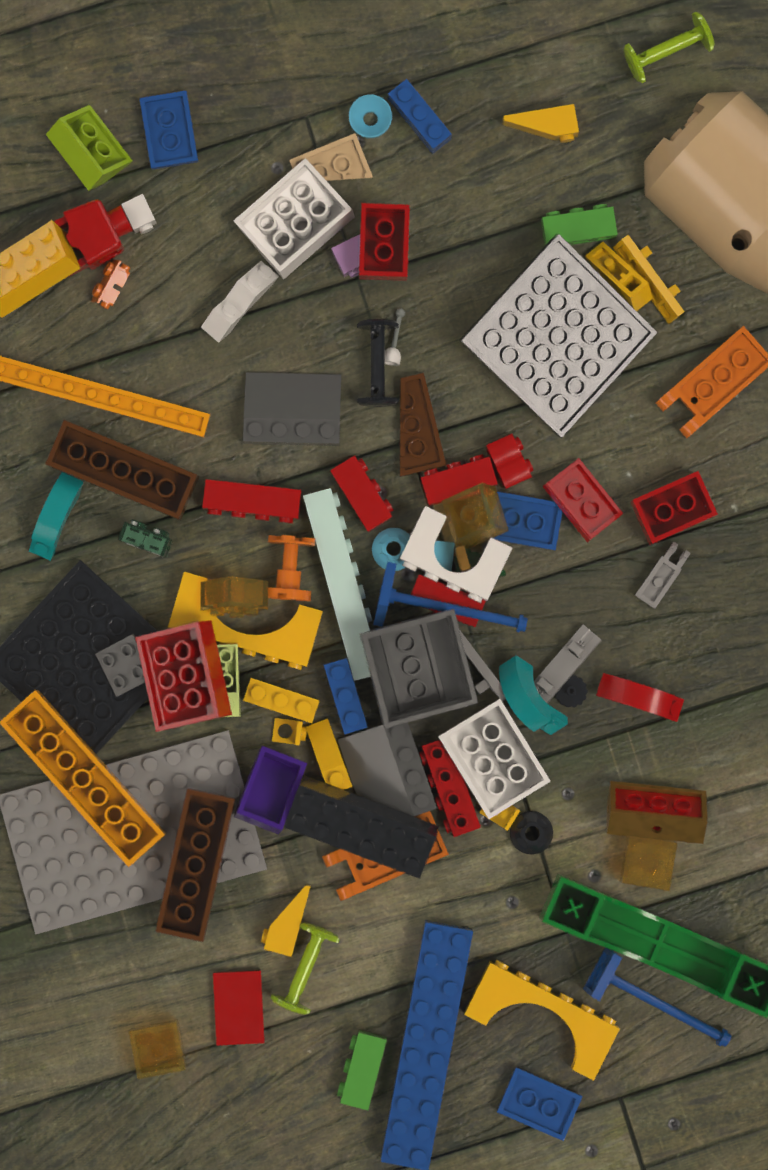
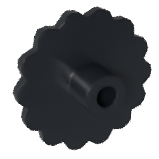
M573 675L556 693V699L567 708L570 706L575 708L577 705H582L583 701L587 698V685L583 682L582 678Z

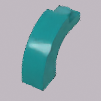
M63 472L60 474L37 520L31 537L32 542L29 552L51 561L65 522L78 501L84 481Z
M515 655L499 666V679L504 696L516 716L530 730L535 732L540 728L549 735H552L568 724V717L547 704L538 693L533 680V666Z

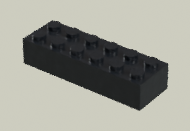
M303 775L284 828L420 879L436 840L439 826Z

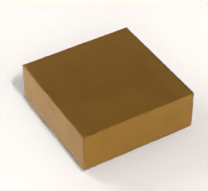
M465 546L456 547L455 553L460 571L470 570Z

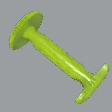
M694 12L692 14L695 28L658 44L641 54L636 55L629 43L625 45L623 51L626 62L638 82L644 83L646 81L643 71L644 66L680 51L701 40L707 51L713 50V35L705 18L700 13Z
M304 922L300 924V928L312 933L311 940L303 953L290 985L289 993L286 997L276 994L271 995V999L275 1004L302 1015L309 1014L311 1010L299 1004V997L305 989L321 950L322 942L326 939L339 943L338 936L333 932L318 925Z

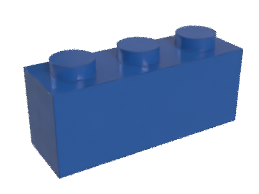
M407 79L388 93L390 103L432 154L451 140V132Z
M347 658L325 664L324 668L344 734L367 728Z

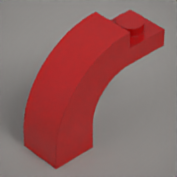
M606 673L602 675L596 694L598 697L675 722L678 721L684 699Z

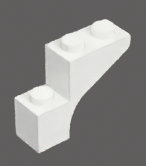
M260 261L236 282L227 297L212 310L201 328L219 343L231 333L244 314L274 284L279 276L269 266Z

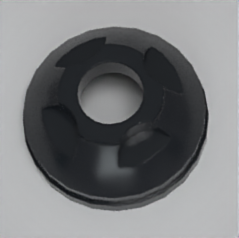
M526 811L519 814L510 826V839L515 848L520 852L530 855L539 854L551 844L553 827L549 819L542 813ZM530 826H535L539 830V837L534 841L528 840L525 836V831Z

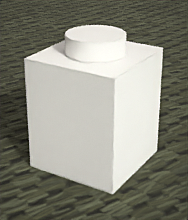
M143 194L121 204L135 234L138 232L141 234L147 233L154 228L153 225L157 224Z

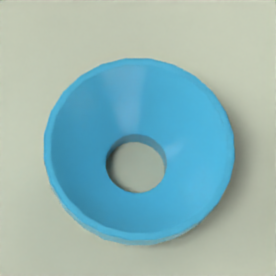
M361 96L350 107L349 122L352 129L358 135L364 138H377L389 129L392 121V111L389 104L380 96ZM367 113H374L377 116L378 121L375 125L368 126L364 123L363 118Z
M388 528L381 531L375 537L372 544V555L376 563L383 569H386L387 562L397 564L395 571L406 568L402 566L404 561L400 560V557L410 539V535L400 528ZM393 541L401 546V551L396 556L389 555L386 550L387 545Z

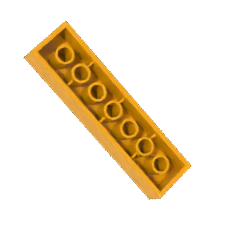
M39 690L33 691L0 721L2 727L128 867L134 864L167 834Z

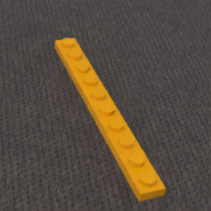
M0 356V382L199 437H205L211 416L208 413Z

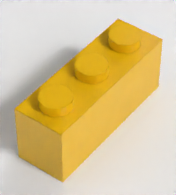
M253 678L250 679L243 700L309 723H313L320 700Z

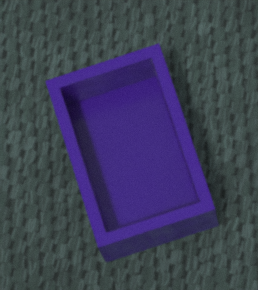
M262 746L257 753L234 817L279 834L283 830L307 763Z

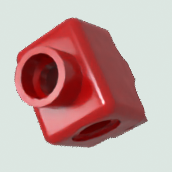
M98 199L64 211V216L54 221L63 230L69 227L66 237L70 246L79 249L84 256L77 260L80 269L68 277L88 267L92 271L122 254L124 246L119 237L133 231L121 205L106 211L103 203Z

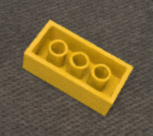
M49 221L0 253L1 318L80 269L73 248L67 240V233L54 221Z

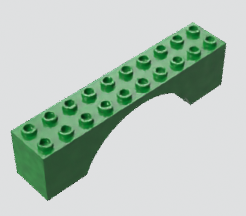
M557 873L539 916L542 922L643 962L723 1000L768 1018V963Z

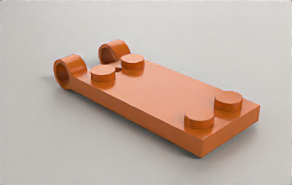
M743 326L656 402V405L664 412L677 399L684 403L694 415L690 421L679 429L687 439L768 368V353ZM695 397L697 399V403L693 404L691 402V398Z
M430 811L414 816L436 825ZM439 830L426 864L449 855ZM342 849L322 856L326 868L347 860L355 882L336 889L340 901L405 874ZM358 863L363 864V868L361 870H358L356 868V865Z

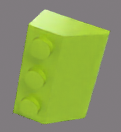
M90 105L59 118L46 133V136L88 191L104 184L133 161Z

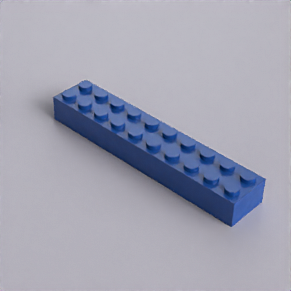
M425 920L383 1142L381 1162L429 1170L473 929Z

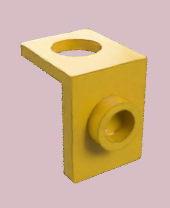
M275 718L272 742L300 746L301 741L306 740L307 727L303 726V721ZM288 724L291 726L292 735L289 738H282L278 734V729L281 725Z
M512 805L490 818V820L508 831L520 810ZM481 808L479 813L488 818Z

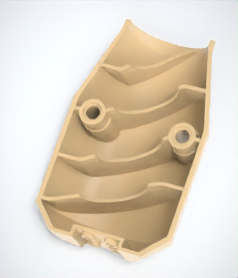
M743 91L708 93L697 102L693 109L694 113L684 125L685 128L683 130L679 128L672 135L671 140L663 138L644 161L645 196L726 273L768 294V114ZM732 242H740L743 247L742 251L734 249Z

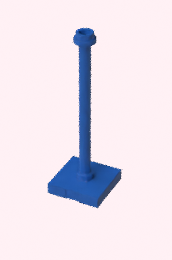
M387 562L373 625L383 627L388 604L396 601L437 611L454 609L456 615L516 627V632L519 633L526 630L528 618L523 617L524 615L521 614L519 618L396 592L397 589H393L392 585L397 564Z
M606 947L604 948L583 988L591 997L600 1001L607 986L611 983L716 1039V1045L724 1047L728 1045L731 1039V1034L728 1033V1030L722 1029V1031H719L616 976L615 971L622 957Z

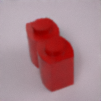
M510 434L485 446L504 489H508L532 477L531 472L534 469L528 458L524 460L521 454V450H524V447L519 437L514 438L513 434Z

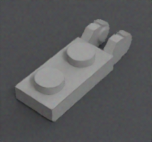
M675 542L671 544L664 556L660 557L634 595L653 609L657 607L690 555V552L686 550L681 554L676 565L670 562L668 559L674 554L678 546Z

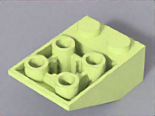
M238 644L217 645L232 715L226 717H241Z

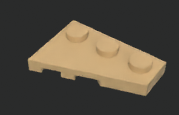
M356 133L289 160L293 169L306 158L326 181L373 178Z

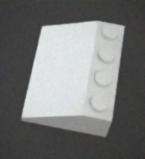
M305 158L234 220V223L284 280L354 219L355 216L351 207Z
M501 699L496 700L438 736L488 819L551 782Z

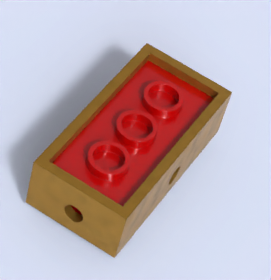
M610 781L607 799V834L661 839L665 841L704 843L708 822L706 791Z

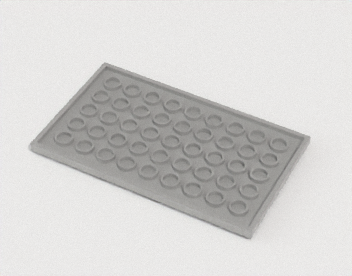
M229 730L106 765L167 833L130 867L122 861L51 780L0 794V807L35 935L163 899L187 788L236 798L217 883L267 869L256 826L234 817L245 786Z

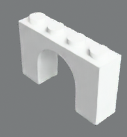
M425 506L400 557V560L404 561L402 566L412 571H416L417 568L425 571V577L435 582L441 579L447 582L446 587L458 593L462 589L468 592V597L479 603H481L482 599L487 601L512 547L490 538L480 561L474 568L463 573L450 572L438 563L434 552L435 541L447 516Z

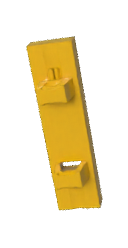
M629 235L622 238L613 249L649 283L653 297L651 301L667 323L670 324L685 312L674 298L681 291L676 284L667 288L647 261L648 256L652 254L648 246L639 250Z

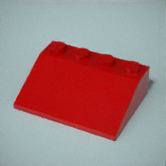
M212 620L199 621L135 637L156 732L232 715Z

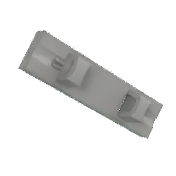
M584 624L534 681L538 693L547 704L602 641Z
M460 631L466 656L484 678L474 686V689L478 694H481L490 688L503 702L506 698L500 682Z

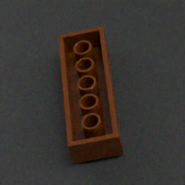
M66 420L61 425L46 461V465L179 521L183 517L199 478L197 474Z
M187 788L155 932L200 942L205 940L236 798Z

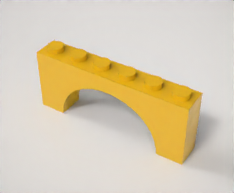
M187 572L183 573L168 625L169 628L212 620L215 638L219 645L238 644L239 648H243L241 653L255 657L257 652L264 654V660L278 663L279 659L288 661V667L299 670L302 669V666L308 667L323 611L299 605L294 617L277 631L262 635L240 633L227 627L214 614L207 596L208 578Z
M496 960L495 963L489 961L464 1010V1015L486 1026L493 1015L513 1004L532 1003L552 1010L566 1022L572 1032L575 1044V1054L571 1065L572 1070L594 1081L620 1030L615 1025L617 1021L605 1014L602 1018L595 1015V1009L582 1003L580 1007L572 1003L574 999L562 992L559 996L552 993V987L540 981L538 985L530 982V976L521 971H517L516 974L509 971V966L499 960Z

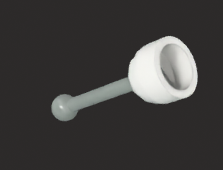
M402 308L396 310V322L399 324V328L394 330L392 346L385 350L386 365L400 366L401 355L399 350L396 349L401 319L405 315V311Z

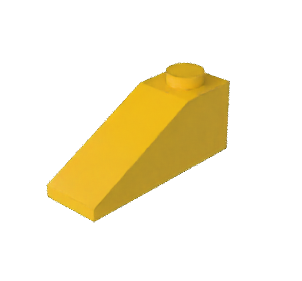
M574 104L503 116V125L547 139L560 140L561 143L573 141L574 137H577L579 133Z
M601 242L585 255V258L597 273L636 311L653 299L649 283L604 242Z
M325 719L306 726L325 783L342 790L352 787L353 785L329 720Z
M306 884L271 923L269 930L264 928L261 943L265 944L264 950L292 957L311 885Z

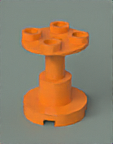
M268 535V543L284 545L282 570H277L276 588H264L263 597L280 600L311 601V591L300 590L301 571H297L298 546H315V538Z

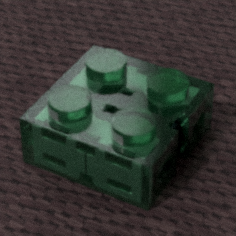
M133 519L131 523L124 522L118 538L119 541L164 558L168 557L174 541L169 538L170 534L155 527L153 531L147 530V525Z

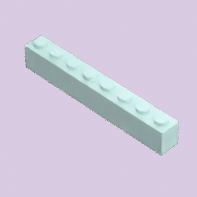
M331 488L304 495L303 498L353 679L357 681L371 677L360 634L370 631L368 622H372L369 607L365 609L363 607L362 599L366 598L363 585H357L355 576L360 575L356 561L351 563L349 553L353 552L350 538L345 539L342 531L347 529L344 516H338L336 507L341 506L337 492L332 493Z

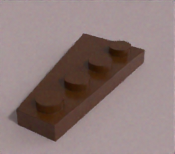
M424 373L400 379V477L446 466Z

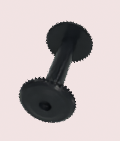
M388 319L361 320L357 324V328L371 330V397L358 398L357 403L366 407L395 406L399 402L398 398L385 397V330L399 328V324L394 320Z

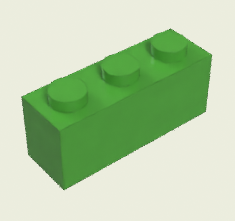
M607 204L595 205L593 210L584 211L583 208L570 209V213L560 214V211L548 212L546 217H542L541 220L545 245L555 234H559L569 245L616 239L618 235L614 208L607 207Z
M361 1030L358 1031L357 1036L352 1035L349 1049L353 1050L352 1058H346L343 1072L347 1073L345 1083L340 1081L337 1096L341 1097V1104L369 1110L387 1037Z

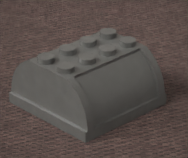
M454 609L412 618L360 634L384 728L478 703Z

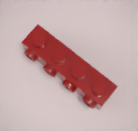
M206 479L202 508L208 510L207 514L221 516L222 512H231V517L245 518L246 514L255 515V520L269 521V517L279 518L281 523L293 524V520H299L302 491Z
M441 740L422 745L423 751L419 752L423 766L428 764L431 771L427 777L431 788L436 787L439 796L435 797L439 811H445L447 819L443 820L447 834L452 832L453 837L481 828L465 780Z

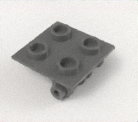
M134 634L96 653V657L116 697L145 683Z

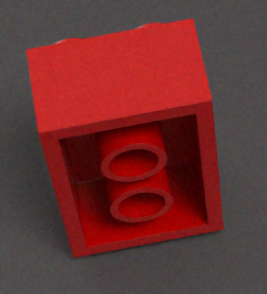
M361 203L359 279L407 281L410 205Z
M699 471L630 501L649 545L718 515Z

